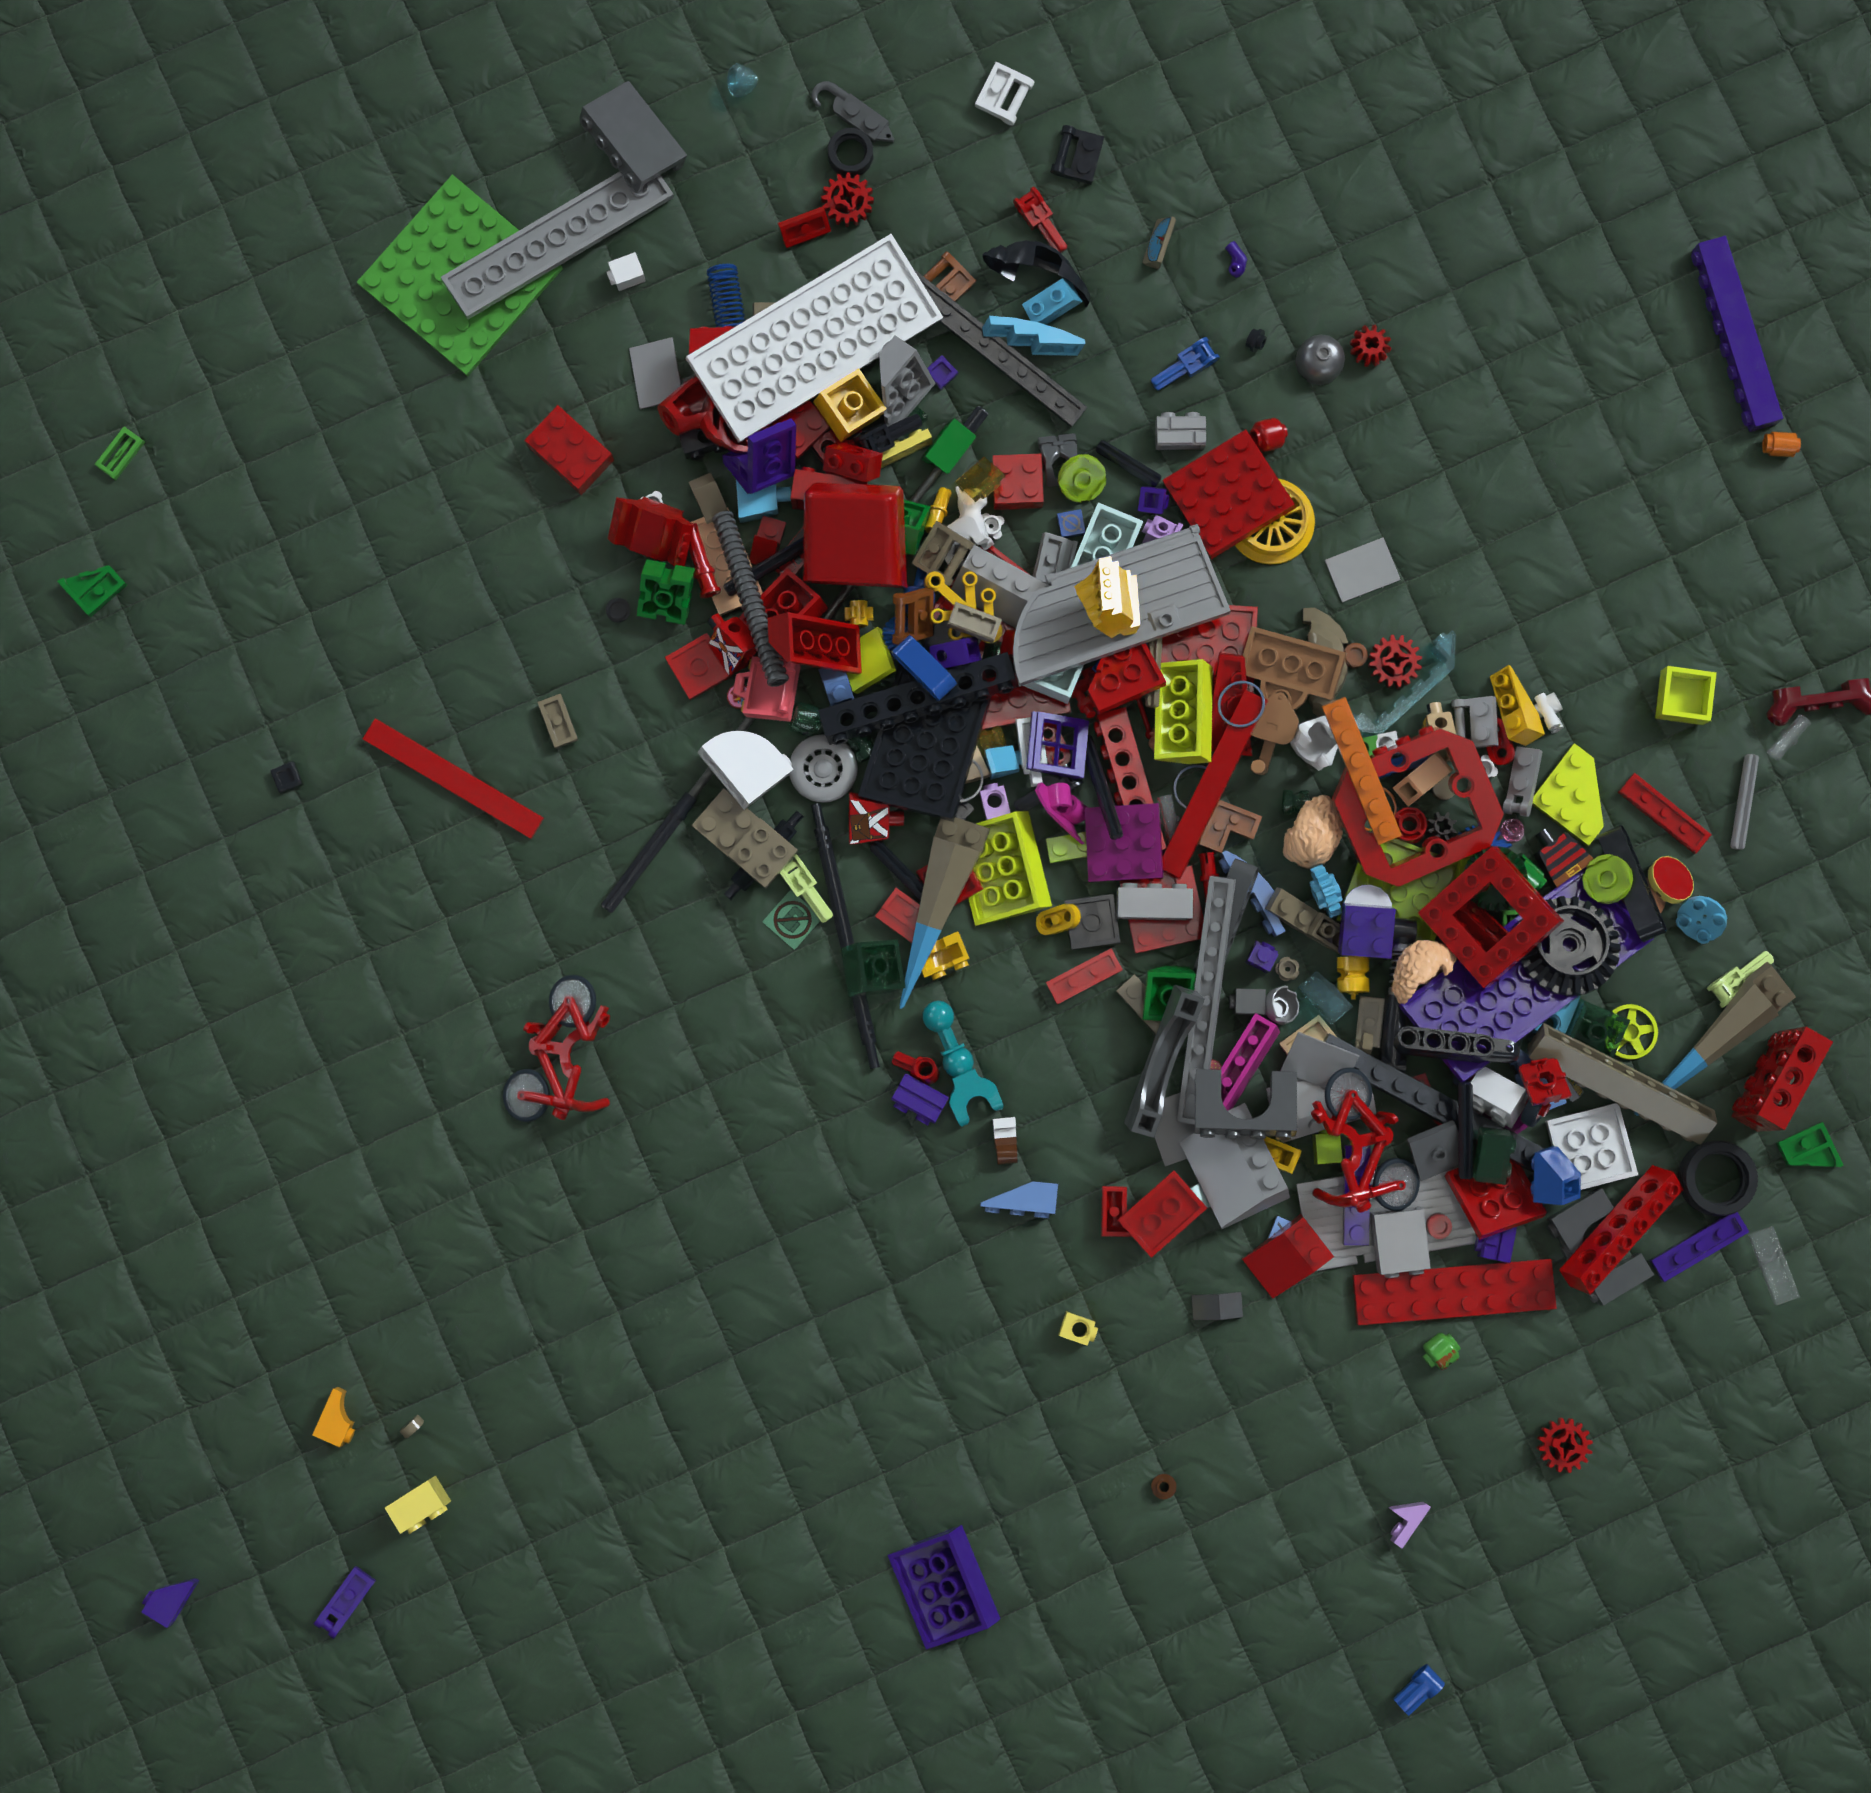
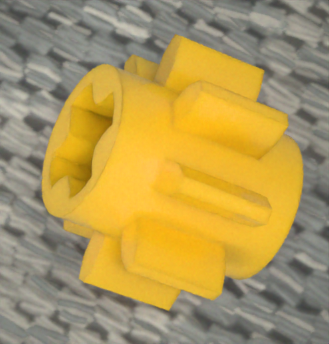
M865 600L850 601V607H844L845 621H850V624L859 625V628L868 627V621H873V607H868V601Z

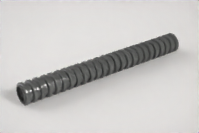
M722 511L717 513L712 518V521L715 524L714 527L717 531L719 542L722 544L721 548L724 551L723 554L726 557L728 569L731 571L730 575L733 577L732 581L740 598L739 601L742 604L744 616L747 618L746 622L749 625L751 637L754 638L753 643L756 645L755 649L758 652L760 664L763 666L764 676L768 679L767 684L771 687H777L786 683L789 677L785 674L786 669L783 667L784 662L781 660V655L768 642V615L765 612L766 609L763 606V601L760 599L761 595L758 592L759 589L756 585L754 574L751 572L752 568L749 565L750 562L747 559V554L744 552L745 548L742 545L743 542L740 538L738 527L735 525L734 515L731 511Z

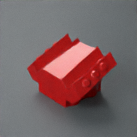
M616 497L608 540L614 545L625 546L631 551L656 560L667 561L673 566H685L694 525L683 518L684 511L646 497L638 500Z

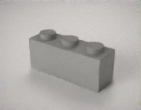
M1123 883L1122 887L1117 889L1116 919L1191 920L1193 918V889H1188L1187 884H1172V888H1162V884H1147V888H1137L1136 883Z

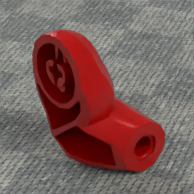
M697 376L684 382L658 405V412L662 421L673 434L679 436L690 430L701 428L705 436L716 445L723 446L734 453H748V438L738 443ZM770 424L759 431L769 428Z

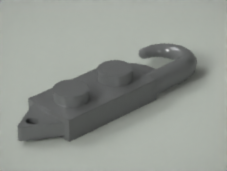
M829 81L820 82L813 88L812 100L818 107L821 106L818 100L819 92L827 90L836 96L833 103V110L836 116L851 127L862 130L874 143L876 141L894 142V137L888 126L889 121L855 96L848 94L839 86Z

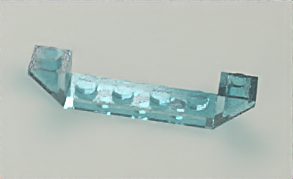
M1453 630L1448 635L1444 632L1433 641L1435 646L1430 650L1442 662L1443 666L1440 663L1435 665L1428 672L1431 677L1425 682L1420 679L1410 688L1413 693L1406 698L1402 695L1393 704L1395 709L1389 715L1386 711L1375 720L1378 724L1377 726L1364 712L1358 716L1353 713L1361 736L1383 734L1455 668L1456 633Z

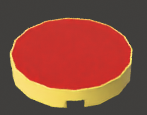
M1670 856L1660 857L1648 869L1650 886L1655 893L1658 891L1662 900L1671 904H1678L1691 896L1694 890L1693 879L1689 870L1679 860Z

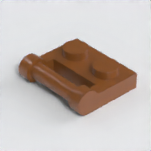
M946 251L941 256L942 259L924 277L932 282L947 266L951 267L953 270L936 287L957 302L976 284V280Z
M926 587L907 593L893 594L895 633L892 635V642L898 645L908 635H911L916 641L933 636V622H931L929 616L934 605V590ZM905 604H908V632H905Z

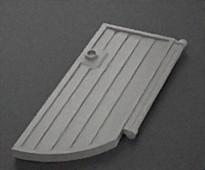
M1198 524L1105 556H1111L1112 562L1118 561L1122 569L1130 570L1131 576L1137 575L1140 627L1136 634L1126 636L1118 634L1110 638L1095 628L1076 593L1074 586L1092 573L1099 559L1055 574L1045 575L1047 584L1051 586L1034 592L1020 615L1015 631L1013 664L1018 685L1022 686L1229 615L1231 610L1199 535L1200 528Z

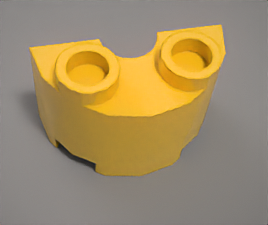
M958 931L936 941L922 969L924 978L931 976L933 980L947 975L945 970L954 967L956 971L969 965L967 960L970 958Z

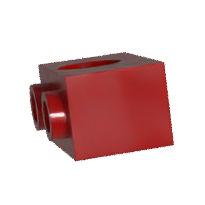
M837 442L826 446L823 470L868 482L880 477L883 453L844 442Z

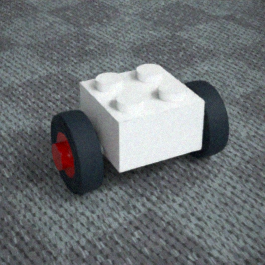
M1484 1067L1465 1081L1471 1082L1473 1085V1111L1481 1115L1483 1113L1492 1117V1121L1502 1127L1506 1125L1512 1128L1522 1112L1520 1121L1533 1128L1542 1117L1546 1116L1551 1107L1550 1102L1547 1105L1532 1106L1528 1094L1526 1095L1525 1088L1487 1067ZM1454 1075L1453 1084L1458 1087L1460 1081Z

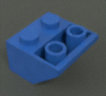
M1552 1146L1535 1152L1531 1162L1532 1170H1534V1180L1531 1184V1194L1534 1195L1533 1202L1565 1205L1580 1199L1581 1173L1558 1146Z

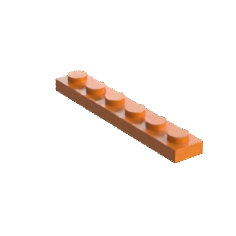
M1346 697L1321 706L1377 844L1380 845L1402 836Z

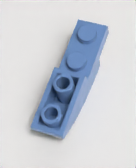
M1226 850L1220 854L1221 860H1219V864L1226 874L1229 872L1235 858L1241 861L1244 860ZM1258 872L1251 892L1253 898L1250 901L1254 910L1257 913L1261 912L1264 918L1262 924L1267 934L1272 933L1273 937L1284 933L1285 929L1279 918L1265 909L1274 890Z

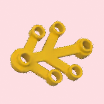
M934 571L925 576V588H931L934 592L938 591L953 605L955 602L976 609L975 584L977 583V575L974 572H966L962 576V583L965 587V601L945 584V579L941 573ZM967 575L973 577L974 581L972 584L966 582L965 578ZM932 577H937L939 579V584L937 586L932 585ZM986 588L981 591L980 599L984 602V612L994 616L993 601L996 598V593L993 589ZM986 591H989L992 594L991 600H986L984 598V593ZM937 608L931 611L929 617L931 622L939 624L943 621H949L952 611H943ZM934 612L941 613L942 618L940 621H936L933 618ZM1001 625L999 626L994 642L998 641L1002 635ZM952 628L948 630V636L952 640H959L962 637H974L960 632L958 637H954L952 635Z

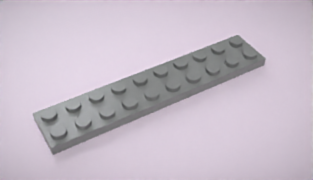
M618 172L441 276V281L468 320L673 199V193L661 175L644 184L642 191L636 193L632 187L627 185L622 173Z

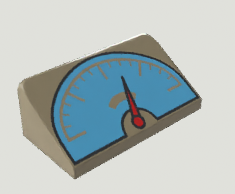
M1175 217L1161 218L1156 221L1143 259L1144 265L1155 269L1161 267L1176 222Z

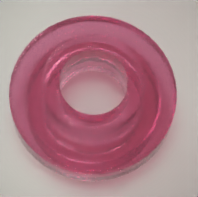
M1507 819L1500 826L1501 836L1508 842H1519L1524 836V825L1518 819Z

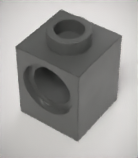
M1234 989L1233 994L1229 995V1009H1233V1015H1255V1013L1265 1015L1266 989Z

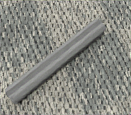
M1755 754L1744 756L1730 847L1735 850H1743L1746 844L1759 756Z

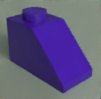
M193 1578L162 1586L154 1590V1592L150 1590L142 1602L145 1607L141 1613L166 1628L174 1624L200 1580Z

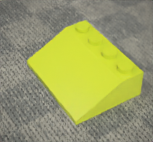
M1015 811L976 823L990 828L983 852L973 869L984 889L968 898L975 926L1052 907L1029 811Z

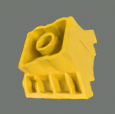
M1111 556L1098 560L1092 573L1074 586L1076 593L1095 628L1110 638L1118 634L1123 636L1136 634L1140 627L1137 575L1131 576L1130 570L1122 569L1118 561L1112 562Z

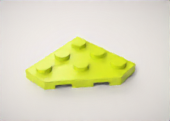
M1574 743L1536 791L1532 805L1587 847L1602 830L1604 824L1594 758Z

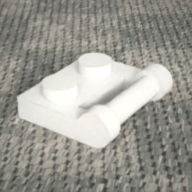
M996 62L975 103V107L1001 119L1008 125H1014L1017 119L1016 114L1028 90L1032 89L1035 82L1031 78ZM1016 82L1020 86L1006 111L1001 107L1013 83Z

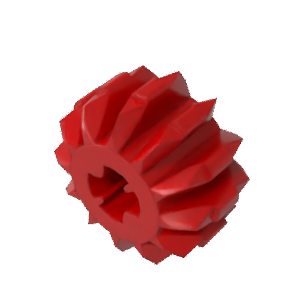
M1366 325L1362 327V332L1356 330L1354 333L1355 339L1350 341V345L1354 347L1350 351L1351 355L1358 354L1355 360L1356 363L1363 359L1365 360V367L1369 366L1370 361H1372L1374 366H1378L1379 360L1385 361L1387 359L1386 353L1391 351V347L1387 345L1391 341L1390 337H1383L1385 329L1376 332V325H1373L1371 330ZM1370 343H1373L1375 345L1374 347H1371L1370 349L1366 347Z

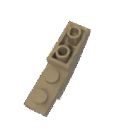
M1277 887L1265 909L1279 917V920L1341 955L1338 952L1340 924L1325 914L1317 912L1282 888Z

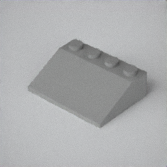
M1245 1103L1228 1110L1230 1114L1237 1118L1253 1119ZM1193 1133L1180 1142L1221 1229L1290 1198L1288 1187L1263 1139H1252L1251 1135H1240V1138L1230 1139L1226 1138L1225 1135L1216 1134L1213 1138L1200 1137V1134Z

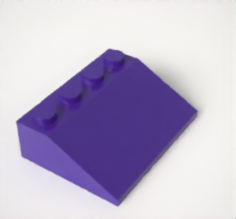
M962 1525L940 1532L888 1555L926 1649L986 1630L1000 1620Z

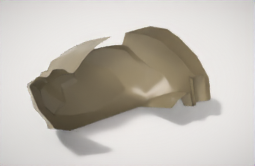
M1303 608L1302 623L1310 625L1307 634L1308 642L1344 652L1343 643L1348 644V641L1340 625L1329 615L1316 608ZM1346 661L1344 662L1333 701L1336 700V696L1343 688L1348 675ZM1311 694L1308 696L1313 714L1318 717L1325 716L1321 706L1333 701Z

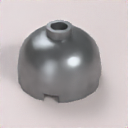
M1315 335L1304 341L1299 348L1295 361L1297 371L1311 384H1329L1341 373L1344 367L1345 355L1342 346L1336 339L1328 335Z

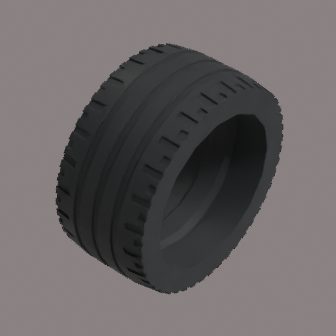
M1710 1141L1695 1146L1682 1159L1677 1175L1679 1182L1684 1188L1681 1195L1685 1201L1695 1210L1711 1216H1727L1742 1210L1751 1202L1758 1187V1172L1752 1158L1739 1146L1725 1141ZM1712 1154H1723L1729 1157L1736 1164L1740 1173V1185L1736 1194L1730 1200L1723 1203H1713L1704 1199L1695 1184V1172L1699 1162Z

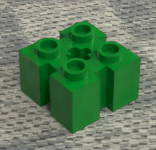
M647 559L641 573L639 590L641 594L638 599L637 616L656 619L657 615L666 616V622L685 625L690 612L695 568L675 565L674 570L667 569L666 563Z

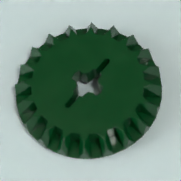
M1498 846L1528 880L1527 870L1522 859L1512 850ZM1489 848L1482 849V851L1473 854L1467 861L1463 872ZM1493 885L1486 891L1478 893L1471 900L1478 907L1489 911H1501L1512 907Z

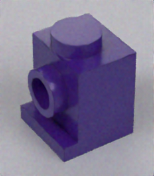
M1149 486L1141 487L1138 511L1163 514L1164 509H1167L1169 503V495L1166 494L1167 489Z
M1256 940L1245 963L1267 974L1270 972L1279 954L1275 947Z

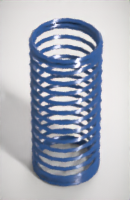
M719 264L707 270L708 281L710 282L709 287H711V302L714 303L712 307L714 308L713 313L715 314L716 327L737 326L746 321L743 318L745 314L742 313L744 309L741 308L743 303H741L742 298L740 297L742 293L739 292L741 288L738 287L740 285V282H738L739 277L736 276L738 269L734 264ZM725 268H732V269H733V270L720 271V272H717V273H710V272L715 271V270H718V269H725ZM737 278L732 281L715 282L720 279ZM737 283L734 286L716 287L723 284ZM732 288H738V290H735V291H729V292H724V293H716V292L721 291V290H727V289H732ZM739 294L734 297L717 298L722 295ZM740 299L736 302L719 303L724 300ZM741 304L737 307H731L726 309L720 308L726 305ZM736 309H740V310H741V311L735 312V313L720 314V313H722V312L730 311V310H736ZM742 315L738 318L721 319L726 316ZM743 320L739 323L722 324L728 321Z

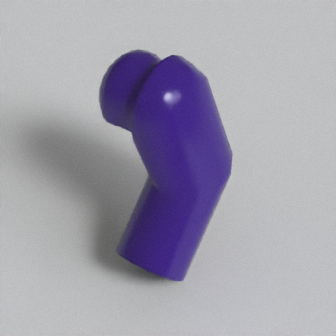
M1233 241L1225 247L1232 257L1228 270L1230 275L1240 277L1245 272L1247 257L1237 243Z

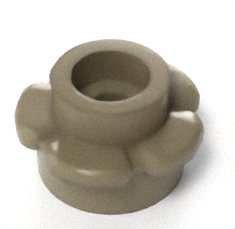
M1284 957L1276 964L1275 971L1283 981L1294 980L1299 975V963L1295 959ZM1289 967L1290 971L1287 972L1285 968Z

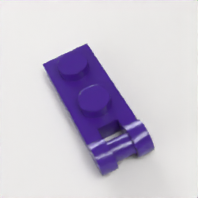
M355 1566L316 1619L314 1625L319 1629L322 1627L329 1632L328 1635L331 1638L335 1639L376 1580ZM330 1614L338 1618L335 1624L328 1619Z

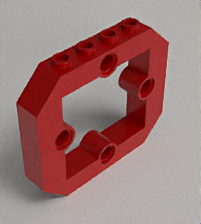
M1432 725L1418 730L1419 735L1412 738L1406 735L1395 740L1396 745L1387 748L1384 745L1372 751L1373 755L1370 758L1376 773L1380 777L1391 771L1404 772L1412 762L1446 748L1455 773L1450 776L1448 781L1449 789L1455 795L1467 798L1478 827L1446 841L1437 836L1428 837L1422 844V851L1389 865L1381 845H1378L1372 830L1367 831L1365 829L1367 817L1346 767L1332 797L1333 804L1362 871L1366 875L1398 887L1480 852L1482 849L1491 847L1504 815L1474 742L1444 729L1433 728ZM1399 752L1403 755V761L1400 765L1394 766L1391 758L1395 753ZM1466 778L1468 780L1467 788L1459 791L1457 789L1458 780ZM1436 843L1440 844L1442 848L1440 854L1432 856L1430 854L1431 846Z

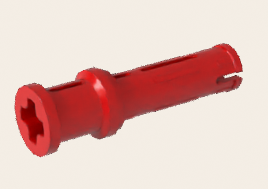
M694 523L689 545V552L695 568L694 578L699 583L701 590L700 598H709L721 593V588L717 586L714 577L715 569L709 564L698 525Z

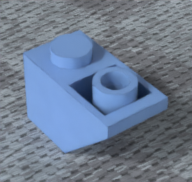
M824 668L818 669L830 706L854 699L846 672Z

